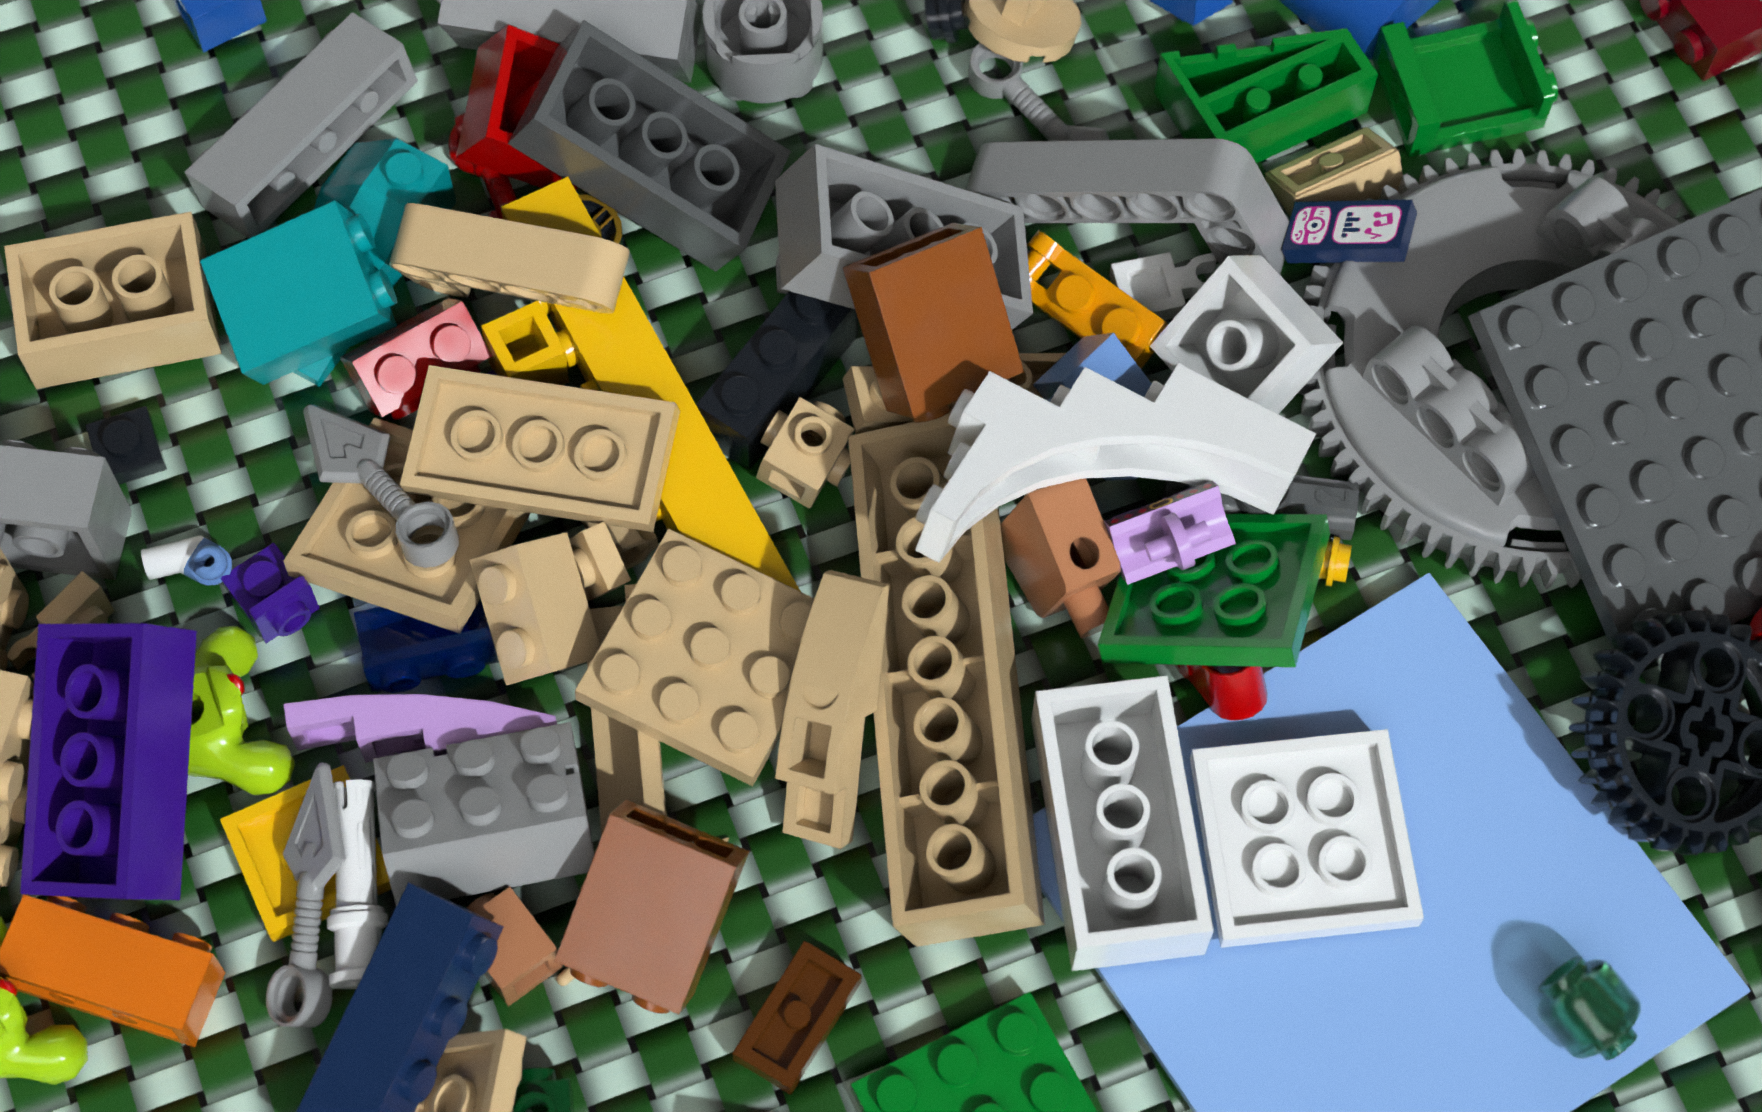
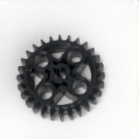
M1700 610L1683 611L1681 613H1676V611L1660 613L1651 619H1643L1631 623L1630 631L1619 632L1610 636L1613 649L1600 650L1593 654L1595 661L1602 671L1586 672L1580 676L1592 691L1590 697H1577L1572 700L1574 705L1586 710L1585 721L1571 724L1568 727L1573 732L1583 734L1585 739V746L1573 751L1571 755L1574 758L1588 759L1591 769L1582 775L1578 781L1583 784L1598 783L1601 789L1593 798L1591 804L1596 807H1613L1608 818V824L1615 827H1629L1628 839L1636 842H1649L1650 848L1657 851H1674V853L1698 855V853L1702 852L1720 853L1726 851L1728 845L1740 846L1749 843V832H1762V639L1750 640L1752 633L1750 625H1731L1728 615H1706L1705 611ZM1664 654L1661 660L1658 684L1641 683L1639 677L1646 666L1654 658ZM1701 658L1705 660L1707 666L1705 680L1700 673ZM1741 691L1746 699L1750 714L1737 711ZM1630 702L1636 711V721L1633 727L1629 724L1627 717V708ZM1746 739L1750 747V756L1748 758V761L1746 760L1743 752L1744 742ZM1626 749L1642 754L1637 778L1631 767ZM1722 779L1738 781L1739 784L1736 791L1717 809ZM1674 785L1677 786L1679 791L1677 808L1674 807L1671 799Z

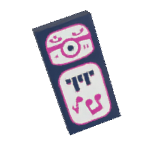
M1412 199L1295 202L1283 242L1282 252L1287 263H1343L1344 261L1405 262L1417 211Z

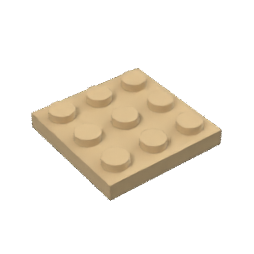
M374 417L369 426L386 432L391 436L383 469L400 487L413 430ZM332 483L284 559L288 576L294 578L304 576L307 582L459 634L481 599L469 560L512 546L530 515L528 512L406 493L416 504L434 502L446 507L453 517L459 536V546L456 553L447 562L436 567L423 568L414 566L406 560L396 535L397 521L363 484ZM435 525L424 526L418 529L410 540L418 544H429L436 541L443 534L444 529Z
M668 528L576 687L575 699L753 786L781 736L792 673L814 598Z

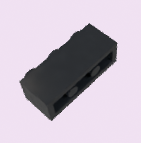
M791 291L787 293L696 404L724 455L747 470L753 467L768 448L760 443L777 411L781 410L789 415L799 397L807 400L858 337V317L855 309Z

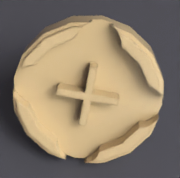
M965 0L963 6L964 17L967 16L970 20L968 28L976 40L992 52L1013 61L1028 62L1030 56H1045L1042 63L1056 61L1070 52L1081 27L1080 11L1073 0Z

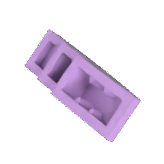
M426 694L349 695L284 704L287 729L297 751L356 740L366 763L373 762L375 758L433 748L435 757L446 755V745L557 724L556 716L492 701Z

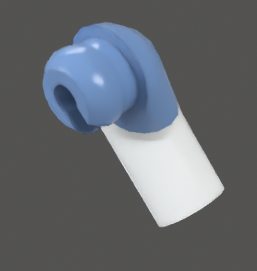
M195 536L141 550L142 562L148 580L181 573L200 584L211 586L223 582L221 577L230 575L232 570V559L229 553L221 546L202 536Z

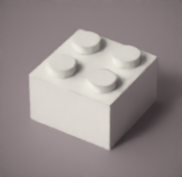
M1262 255L1228 256L1150 347L1172 371L1180 363L1279 414L1343 342Z

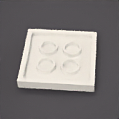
M1388 729L1192 749L1190 764L1220 948L1419 927L1424 916Z

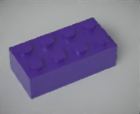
M145 623L38 624L20 894L112 899L180 900L197 631Z

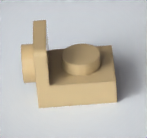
M605 521L585 529L569 539L587 602L631 581Z

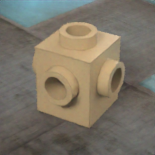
M799 397L789 415L778 410L766 429L760 443L769 447L762 459L756 478L810 509L826 481L838 486L851 464L850 451L846 447L849 443L848 436L853 434L855 428L846 424L845 417L834 407L820 401H815L812 404Z

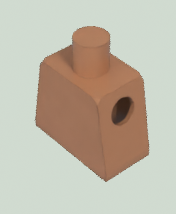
M1086 478L1040 488L1026 494L1000 524L1005 562L1036 615L1046 618L1067 609L1080 638H1085L1102 631L1109 607L1101 590L1121 572V563Z

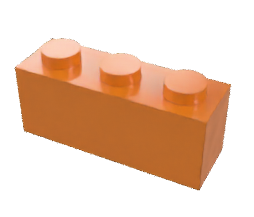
M25 894L23 895L0 947V976L4 980L13 982L19 992L192 1047L196 1046L226 973L214 954L210 953L212 950L210 944L184 933H174L172 940L149 934L150 927L147 924L120 913H112L109 921L85 914L87 911L85 905L66 896H48L47 900L44 901Z

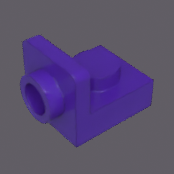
M275 543L267 546L232 569L229 575L221 577L224 588L265 644L277 636L284 637L297 632L310 620L311 614L320 609L313 590L304 576L297 578L288 576L284 564L285 556Z

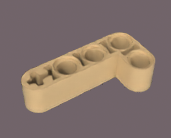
M407 203L389 265L418 285L450 296L468 297L470 289L474 288L593 312L613 313L630 251L623 245L595 236L423 204Z

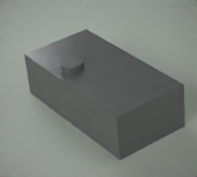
M585 20L556 48L508 142L509 145L563 178L568 177L572 184L715 272L746 249L775 187V180L779 178L791 153L789 149Z

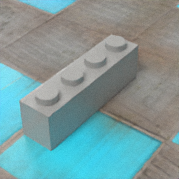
M352 12L334 30L327 33L322 41L293 69L286 72L281 80L251 109L245 111L239 120L209 149L202 152L197 160L185 171L203 208L248 239L261 234L418 82L403 43Z

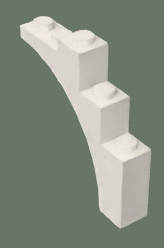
M1180 363L1177 364L1165 385L1154 380L1145 397L1084 367L1072 388L1069 389L1060 385L1050 402L989 371L975 393L967 389L962 392L949 416L948 424L956 428L947 453L952 457L943 476L949 481L944 489L933 484L917 512L915 520L925 525L915 551L939 563L966 530L997 507L1039 488L1085 478L1132 476L1176 481L1192 486H1199L1213 480L1218 485L1220 493L1229 495L1274 515L1316 433Z

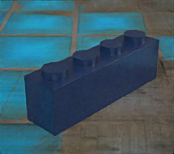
M408 882L296 1112H415L418 1104L426 1099L435 1084L437 1076L436 1066L449 1040L457 1035L467 1016L466 1004L479 977L489 970L496 958L498 950L497 940L504 926L443 896Z

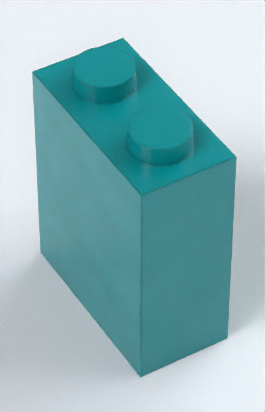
M334 200L200 260L242 374L265 385L397 326L390 306L397 304L396 294L385 272L382 269L378 271L375 269L369 250L376 247L375 240L366 220L360 213L354 215Z

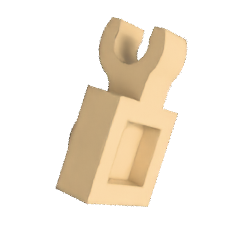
M81 571L36 618L40 624H107L108 617L115 610L102 587ZM38 627L27 637L18 640L7 654V658L18 671L30 659L36 657ZM35 672L31 675L33 681L35 680Z

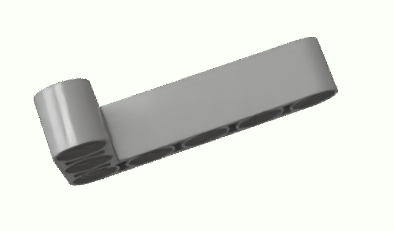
M1159 139L990 142L979 147L966 187L968 191L1023 207L1025 223H1194L1219 265L1228 256L1262 255L1280 275L1285 259L1282 246L1289 220L1252 155L1243 146L1229 140Z

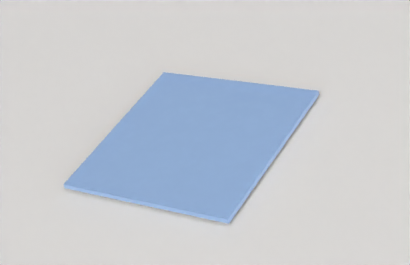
M1427 573L1300 651L1296 667H1274L1264 673L1268 693L1267 703L1253 717L1230 721L1220 718L1213 712L1211 707H1208L1177 726L1214 932L1205 955L1095 968L1193 1112H1572L1751 991L1638 843L1628 839V830L1625 827H1615L1608 824V818L1612 809L1610 807H1596L1591 804L1598 791L1592 783L1583 784L1578 781L1584 775L1582 770L1430 573ZM1388 729L1424 916L1419 927L1220 948L1190 764L1192 749ZM1043 808L1033 814L1041 891L1064 923L1046 809Z

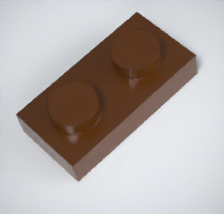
M804 941L733 1051V1060L791 1095L860 986L862 974Z

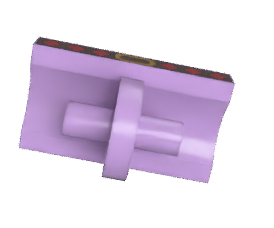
M1213 480L1104 521L1121 563L1122 578L1127 585L1176 566L1181 570H1185L1195 565V559L1236 544L1224 512L1219 487Z

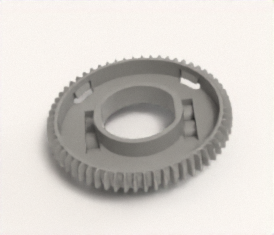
M1516 149L1511 164H1503V159L1497 150L1491 151L1485 166H1481L1474 153H1468L1463 170H1459L1458 165L1451 158H1447L1444 161L1440 176L1429 165L1423 166L1419 183L1408 174L1402 176L1399 191L1389 185L1383 187L1379 200L1412 199L1417 211L1405 262L1344 261L1343 263H1320V266L1314 265L1309 281L1311 283L1306 286L1303 300L1335 334L1336 325L1328 324L1331 311L1338 312L1345 320V366L1336 367L1334 352L1298 394L1304 395L1301 404V414L1312 417L1308 427L1309 430L1316 433L1315 437H1322L1318 448L1319 457L1336 456L1330 469L1331 477L1349 474L1348 482L1358 483L1359 492H1363L1366 495L1361 508L1362 514H1366L1376 508H1379L1384 513L1380 524L1381 531L1393 523H1397L1404 528L1400 539L1401 545L1406 544L1416 536L1424 541L1423 558L1428 557L1437 548L1446 552V569L1451 568L1458 558L1469 561L1470 577L1475 576L1483 565L1493 568L1495 584L1501 581L1506 571L1517 572L1521 588L1527 584L1531 574L1535 573L1540 574L1545 589H1548L1553 584L1558 573H1563L1568 586L1573 588L1578 584L1581 576L1571 553L1566 552V542H1534L1512 539L1510 547H1504L1508 532L1515 527L1536 530H1560L1508 408L1502 402L1497 403L1492 391L1481 378L1473 372L1464 369L1456 359L1451 360L1448 351L1438 339L1439 329L1455 310L1479 296L1501 290H1530L1681 224L1675 219L1681 205L1675 202L1664 210L1658 207L1656 204L1661 191L1657 188L1648 193L1645 198L1638 195L1636 192L1639 179L1636 177L1627 182L1625 187L1615 184L1617 179L1616 168L1611 167L1602 179L1593 175L1594 161L1588 159L1580 172L1571 170L1572 163L1568 154H1564L1558 167L1549 166L1546 151L1539 152L1535 164H1526L1522 150Z

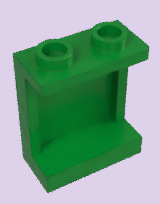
M1517 0L1504 2L1499 18L1494 21L1410 39L1404 22L1380 28L1372 61L1408 157L1544 127L1553 102H1556L1558 97L1557 81L1552 69L1549 67L1544 68L1537 50L1538 35L1536 27L1530 18H1524Z

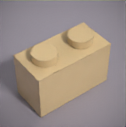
M567 532L513 545L469 560L506 686L593 660L600 648V643Z

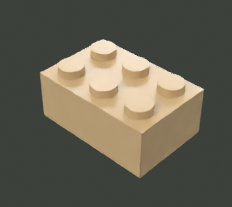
M192 212L4 246L18 356L36 389L222 354L213 295L200 260L207 258L206 249Z

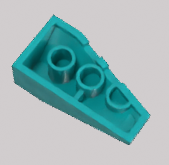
M398 138L354 143L320 188L314 209L335 200L354 215L360 213L366 220L375 240L376 247L369 250L376 271L382 269L394 287L403 274L392 268L389 263L405 205L407 203H416L451 210L456 203L447 164ZM348 348L293 373L321 387Z

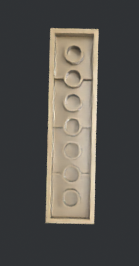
M950 414L927 422H910L848 436L861 577L890 584L877 711L873 712L893 927L916 947L1045 925L999 507L966 530L939 563L915 551L925 525L915 520L917 512L933 484L944 489L949 481L943 476L952 457L947 453L956 431L955 427L948 424Z

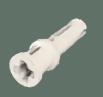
M361 779L346 780V787H344V782L341 781L333 783L346 860L335 872L336 908L332 909L330 916L327 917V929L334 932L335 972L329 974V986L337 989L357 988L382 937V929L386 928L389 923L385 908L378 906L374 820L375 783Z

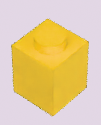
M539 300L481 326L483 340L492 355L487 360L497 376L557 385L569 383L566 351Z

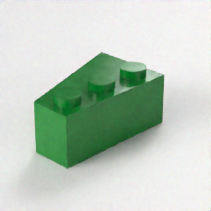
M1344 28L1272 38L1271 45L1236 49L1235 43L1217 45L1213 53L1180 57L1179 51L1160 53L1154 93L1184 139L1229 140L1246 148L1255 162L1258 163L1367 113L1378 73L1348 29Z

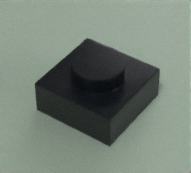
M147 406L85 425L92 450L101 457H105L119 485L167 470Z

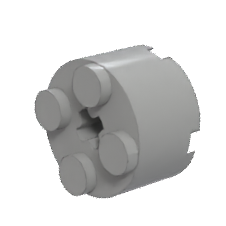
M821 0L704 1L703 29L706 63L711 76L719 85L720 92L726 98L753 103H775L789 98L803 97L809 93L823 61V8Z

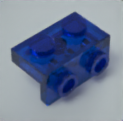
M481 599L461 633H456L380 606L354 612L362 651L363 671L371 692L382 689L389 693L405 692L417 687L421 680L446 674L453 678L469 677L481 672L485 665L499 662Z

